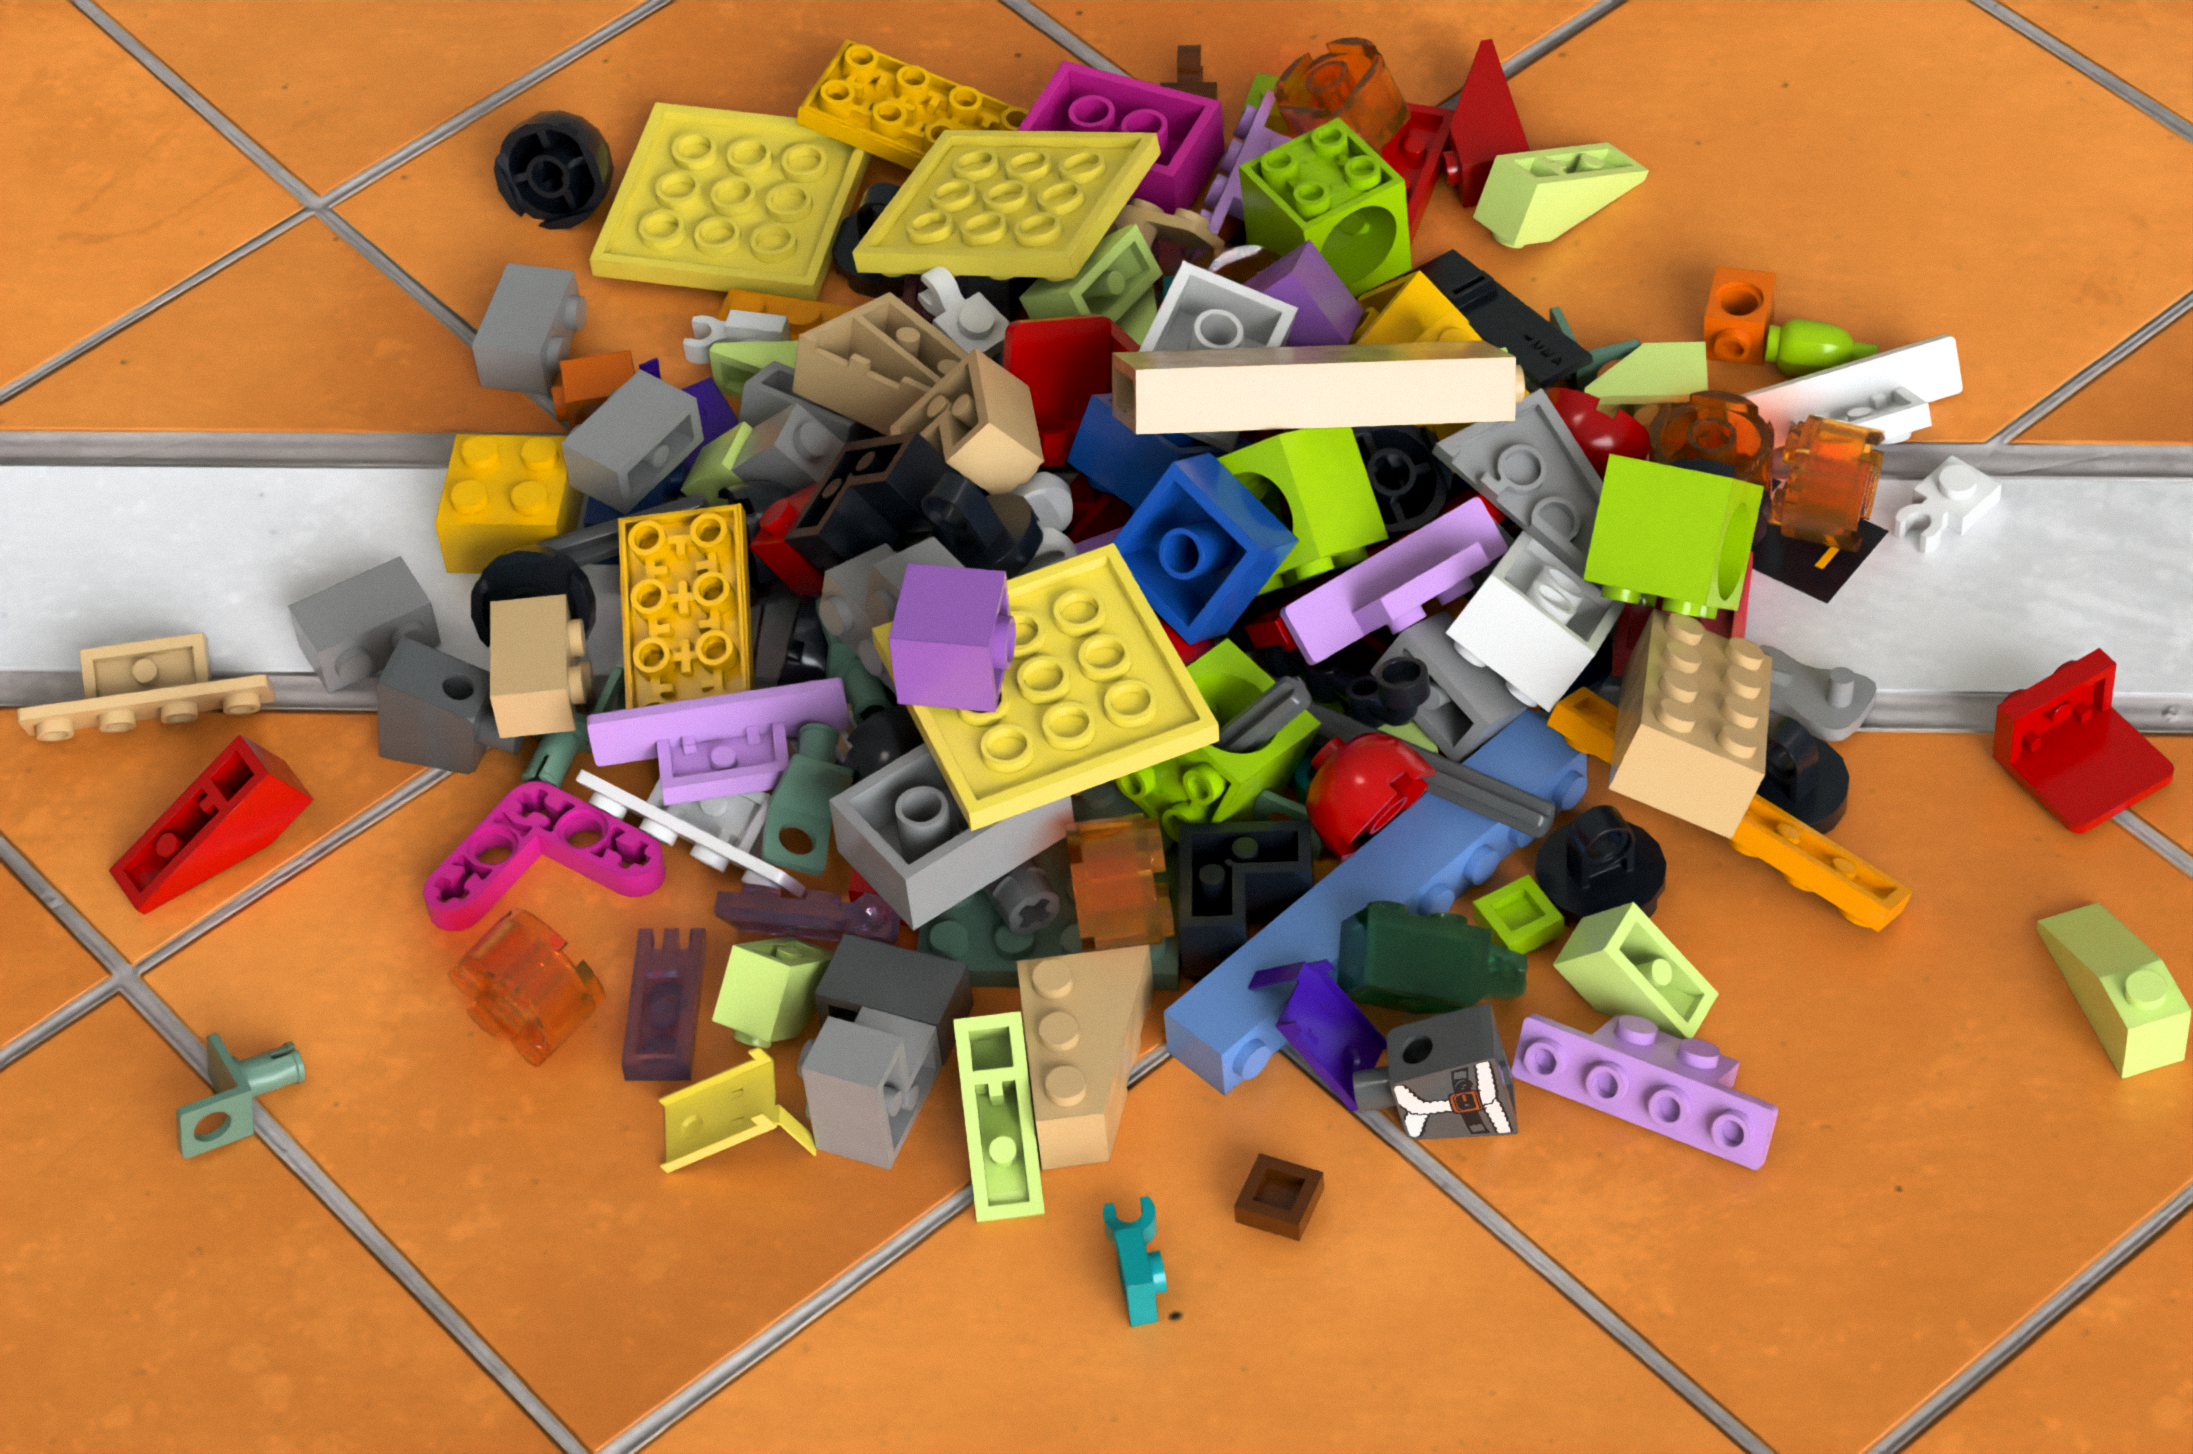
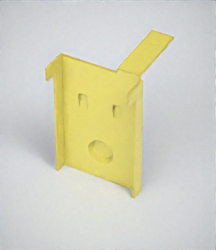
M760 1046L748 1051V1054L754 1059L658 1099L665 1106L666 1162L660 1164L664 1171L667 1173L777 1128V1125H780L812 1155L816 1156L814 1135L780 1104L776 1105L774 1059Z

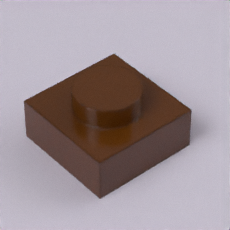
M1259 1153L1234 1205L1235 1222L1300 1241L1323 1193L1324 1172Z

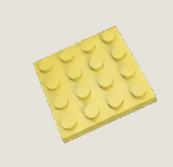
M655 102L589 258L592 276L729 292V289L733 288L817 301L833 259L832 247L842 221L849 217L872 154L797 124V118Z
M944 130L853 250L852 254L857 273H882L887 277H899L905 274H924L934 267H944L954 278L960 275L989 276L994 280H1007L1013 277L1044 278L1052 282L1063 281L1069 278L1074 279L1161 154L1157 133Z
M1114 543L1007 580L1011 616H1014L1016 624V638L1013 661L1010 669L1005 670L996 712L905 704L971 831L1219 741L1218 722ZM891 621L872 628L874 646L895 684L889 646V635L893 623Z

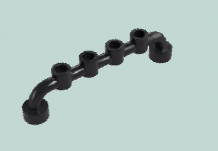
M1254 601L1248 605L1226 633V637L1244 653L1257 650L1244 627L1261 616L1260 607ZM1281 644L1263 647L1268 671L1271 675L1282 678L1284 676L1294 677L1300 673L1305 674L1308 692L1314 702L1330 704L1343 698L1348 702L1351 718L1374 728H1379L1384 724L1393 727L1409 724L1417 714L1418 706L1423 704L1431 693L1427 666L1418 658L1408 656L1392 658L1377 668L1375 676L1357 677L1344 669L1342 657L1338 652L1315 665H1309L1299 648L1285 652Z

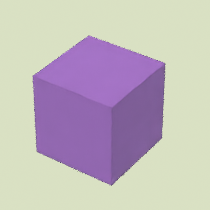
M1310 239L1242 284L1298 308L1286 347L1347 345L1364 312L1363 308Z
M907 563L889 635L897 704L996 712L1005 670L1010 669L1013 661L1016 638L1015 618L1010 613L1006 571Z

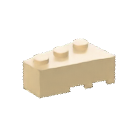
M889 292L799 335L792 392L885 435L891 436L890 426L969 353Z
M1150 945L1016 961L1042 1170L1110 1162L1128 1094L1127 1083L1133 1060H1137L1141 1045V1030L1146 1012L1150 1010L1154 997Z

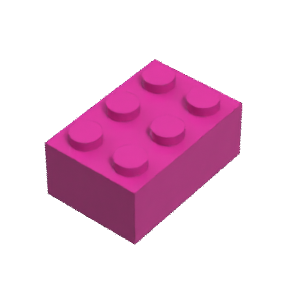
M1064 60L1017 129V131L1157 133L1161 154L1126 204L1129 205L1131 198H1138L1160 207L1164 213L1174 215L1177 208L1190 209L1225 153L1221 101Z

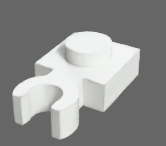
M1951 455L1913 489L1912 504L1901 508L1895 516L1894 536L1901 539L1910 530H1924L1920 536L1919 551L1925 555L1929 554L1940 546L1942 531L1946 527L1962 536L2000 501L2002 484Z

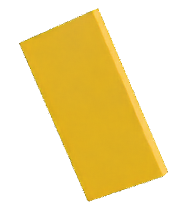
M846 39L799 107L797 124L914 171L944 130L1017 131L1029 110L1015 107L980 93L975 88L960 85L930 73L920 66L910 65L880 53L870 46Z
M742 504L618 518L626 709L755 690L746 511Z

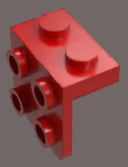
M1090 314L1016 320L1011 322L1006 328L1003 368L1030 387L1044 462L1040 466L1060 467L1066 465L1067 457L1091 395L1107 394L1112 325L1111 321L1105 316Z
M2101 648L2096 649L2077 661L2070 660L2065 662L2049 677L2026 690L2019 689L2012 692L2001 704L1997 705L1992 757L2069 831L2077 834L2091 830L2172 782L2174 774L2173 764L2111 706L2117 663Z

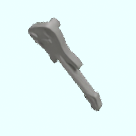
M1617 620L1606 636L1611 646H1614ZM1760 646L1764 654L1772 657L1769 711H1774L1798 721L1810 734L1819 739L1832 742L1848 738L1861 726L1873 708L1877 688L1876 683L1868 677L1854 673L1845 667L1834 669L1814 668L1801 664L1774 647Z

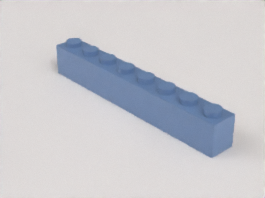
M1530 708L1525 710L1462 763V765L1552 802L1555 806L1554 816L1561 810L1573 808L1583 797L1588 785L1587 754L1569 746L1564 740V735L1546 725L1548 720ZM1427 792L1164 1011L1167 1052L1225 1096L1243 1080H1250L1256 1077L1263 1070L1269 1058L1289 1042L1275 1026L1297 981L1248 989L1256 971L1303 961L1309 963L1327 959L1334 967V970L1326 972L1346 995L1350 997L1357 990L1364 977L1383 961L1389 962L1395 959L1402 952L1410 938L1428 923H1436L1441 920L1450 910L1456 899L1474 884L1481 885L1486 882L1502 860L1518 847L1528 846L1535 838Z

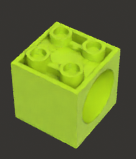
M1339 117L1238 166L1248 255L1263 270L1309 239L1354 298L1412 269L1405 180Z
M1351 427L1303 428L1278 434L1216 458L1286 527L1287 525L1283 519L1280 507V490L1290 506L1293 520L1292 533L1299 541L1255 597L1281 588H1290L1319 577V574L1327 571L1339 570L1365 561L1369 558L1366 547L1389 539Z
M1609 454L1583 580L1603 584L1600 597L1655 607L1657 596L1664 597L1661 610L1716 620L1718 608L1738 611L1764 486L1734 478Z
M1228 638L1186 667L1218 722L1219 729L1276 683ZM1305 709L1252 753H1231L1220 750L1212 745H1207L1112 781L1125 796L1132 799L1154 819L1170 838L1179 843V824L1251 822L1256 798L1263 789L1282 796L1321 723Z

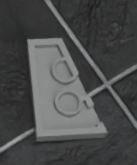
M1542 388L1525 396L1522 403H1516L1515 421L1476 422L1435 444L1432 451L1433 455L1583 579L1603 481Z

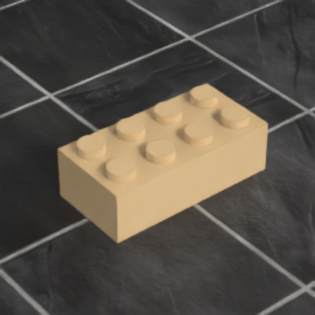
M1653 609L1622 672L1608 789L1732 839L1765 775L1772 657L1764 654L1759 646L1749 640L1739 637H1733L1729 640L1705 630L1704 626L1691 616L1679 613H1671L1669 615Z

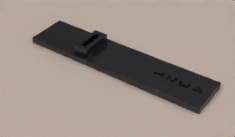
M1454 249L1404 274V276L1420 270L1469 321L1468 324L1482 340L1497 348L1506 347L1508 353L1516 357V365H1521L1524 375L1542 389L1593 363L1592 354Z

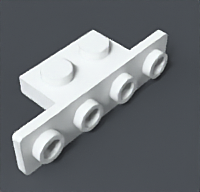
M1942 334L1728 398L1725 401V410L1733 453L1739 458H1746L1796 443L1817 460L1839 461L1852 456L1856 448L1876 442L1879 444H1895L1909 439L1912 435L1911 432L1932 426L1928 402L1955 395L1962 391L1963 386L1956 341L1949 334Z
M581 769L575 780L593 792L588 802L592 806L620 820H623L627 811L642 818L643 821L639 829L673 847L678 837L693 844L694 846L689 855L724 873L728 863H731L745 871L741 879L743 883L766 896L775 899L779 890L782 889L800 899L806 889L804 885L787 873L759 859L762 850L768 801L771 795L763 791L665 806L660 778L647 801Z

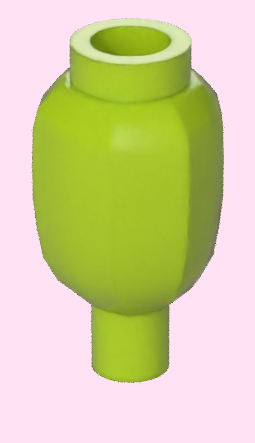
M1790 319L1784 322L1782 326L1769 325L1765 361L1777 362L1778 369L1784 374L1801 377L1875 355L1878 351V345L1854 342L1846 330L1830 323L1807 319Z

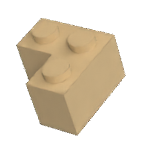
M976 348L890 426L891 435L918 432L945 458V463L991 495L1010 493L1017 485L1025 484L1035 475L1040 464L1044 462L1030 387Z
M566 594L490 602V700L500 738L576 731V712L585 714L587 698H595V679L591 660H580V657L586 656L582 618L571 619Z

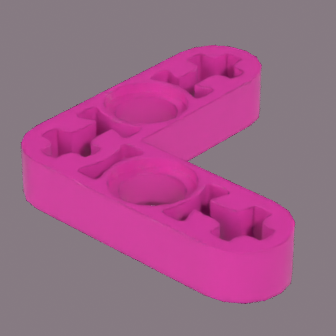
M541 781L527 782L518 785L510 791L430 875L424 884L423 895L432 923L438 928L447 931L464 930L480 921L540 855L543 854L620 895L642 897L653 893L665 880L666 867L659 842L651 835L551 784ZM543 809H545L547 816L541 814L540 812ZM530 813L527 817H524V814ZM592 830L602 835L599 841L588 847L578 848L568 843L572 836L581 831ZM494 847H504L512 851L507 859L497 864H485L478 860L482 853ZM643 860L647 863L644 866L640 865ZM623 861L631 866L628 869H624ZM465 893L466 897L463 900L459 899ZM449 897L450 899L446 903H444L443 900Z

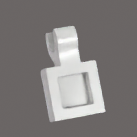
M934 267L921 275V281L928 289L918 294V300L930 314L936 317L932 323L934 327L967 353L976 348L991 359L1004 350L1005 331L1010 322L980 292L965 300L960 293L956 280L944 267Z
M730 309L726 321L717 320L706 315L694 316L691 322L694 338L696 339L685 338L683 347L687 361L695 364L710 363L708 350L715 342L792 341L788 316Z

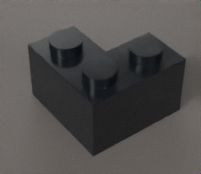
M918 432L846 442L783 540L824 578L825 571L885 543L892 548L900 534L935 530L921 507V500L941 474L950 472L962 475L945 463V458Z
M1309 820L1179 824L1178 928L1183 977L1207 976L1249 941V923L1272 922L1314 887L1312 829Z

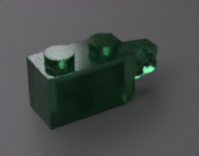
M1373 901L1369 902L1364 909L1341 921L1337 984L1355 1003L1414 1014L1450 1013L1471 1007L1481 999L1514 1000L1525 994L1527 985L1526 971L1528 968L1527 956L1492 944L1491 929L1467 925L1468 919L1462 915L1434 913L1425 917L1406 913L1407 907L1398 902Z

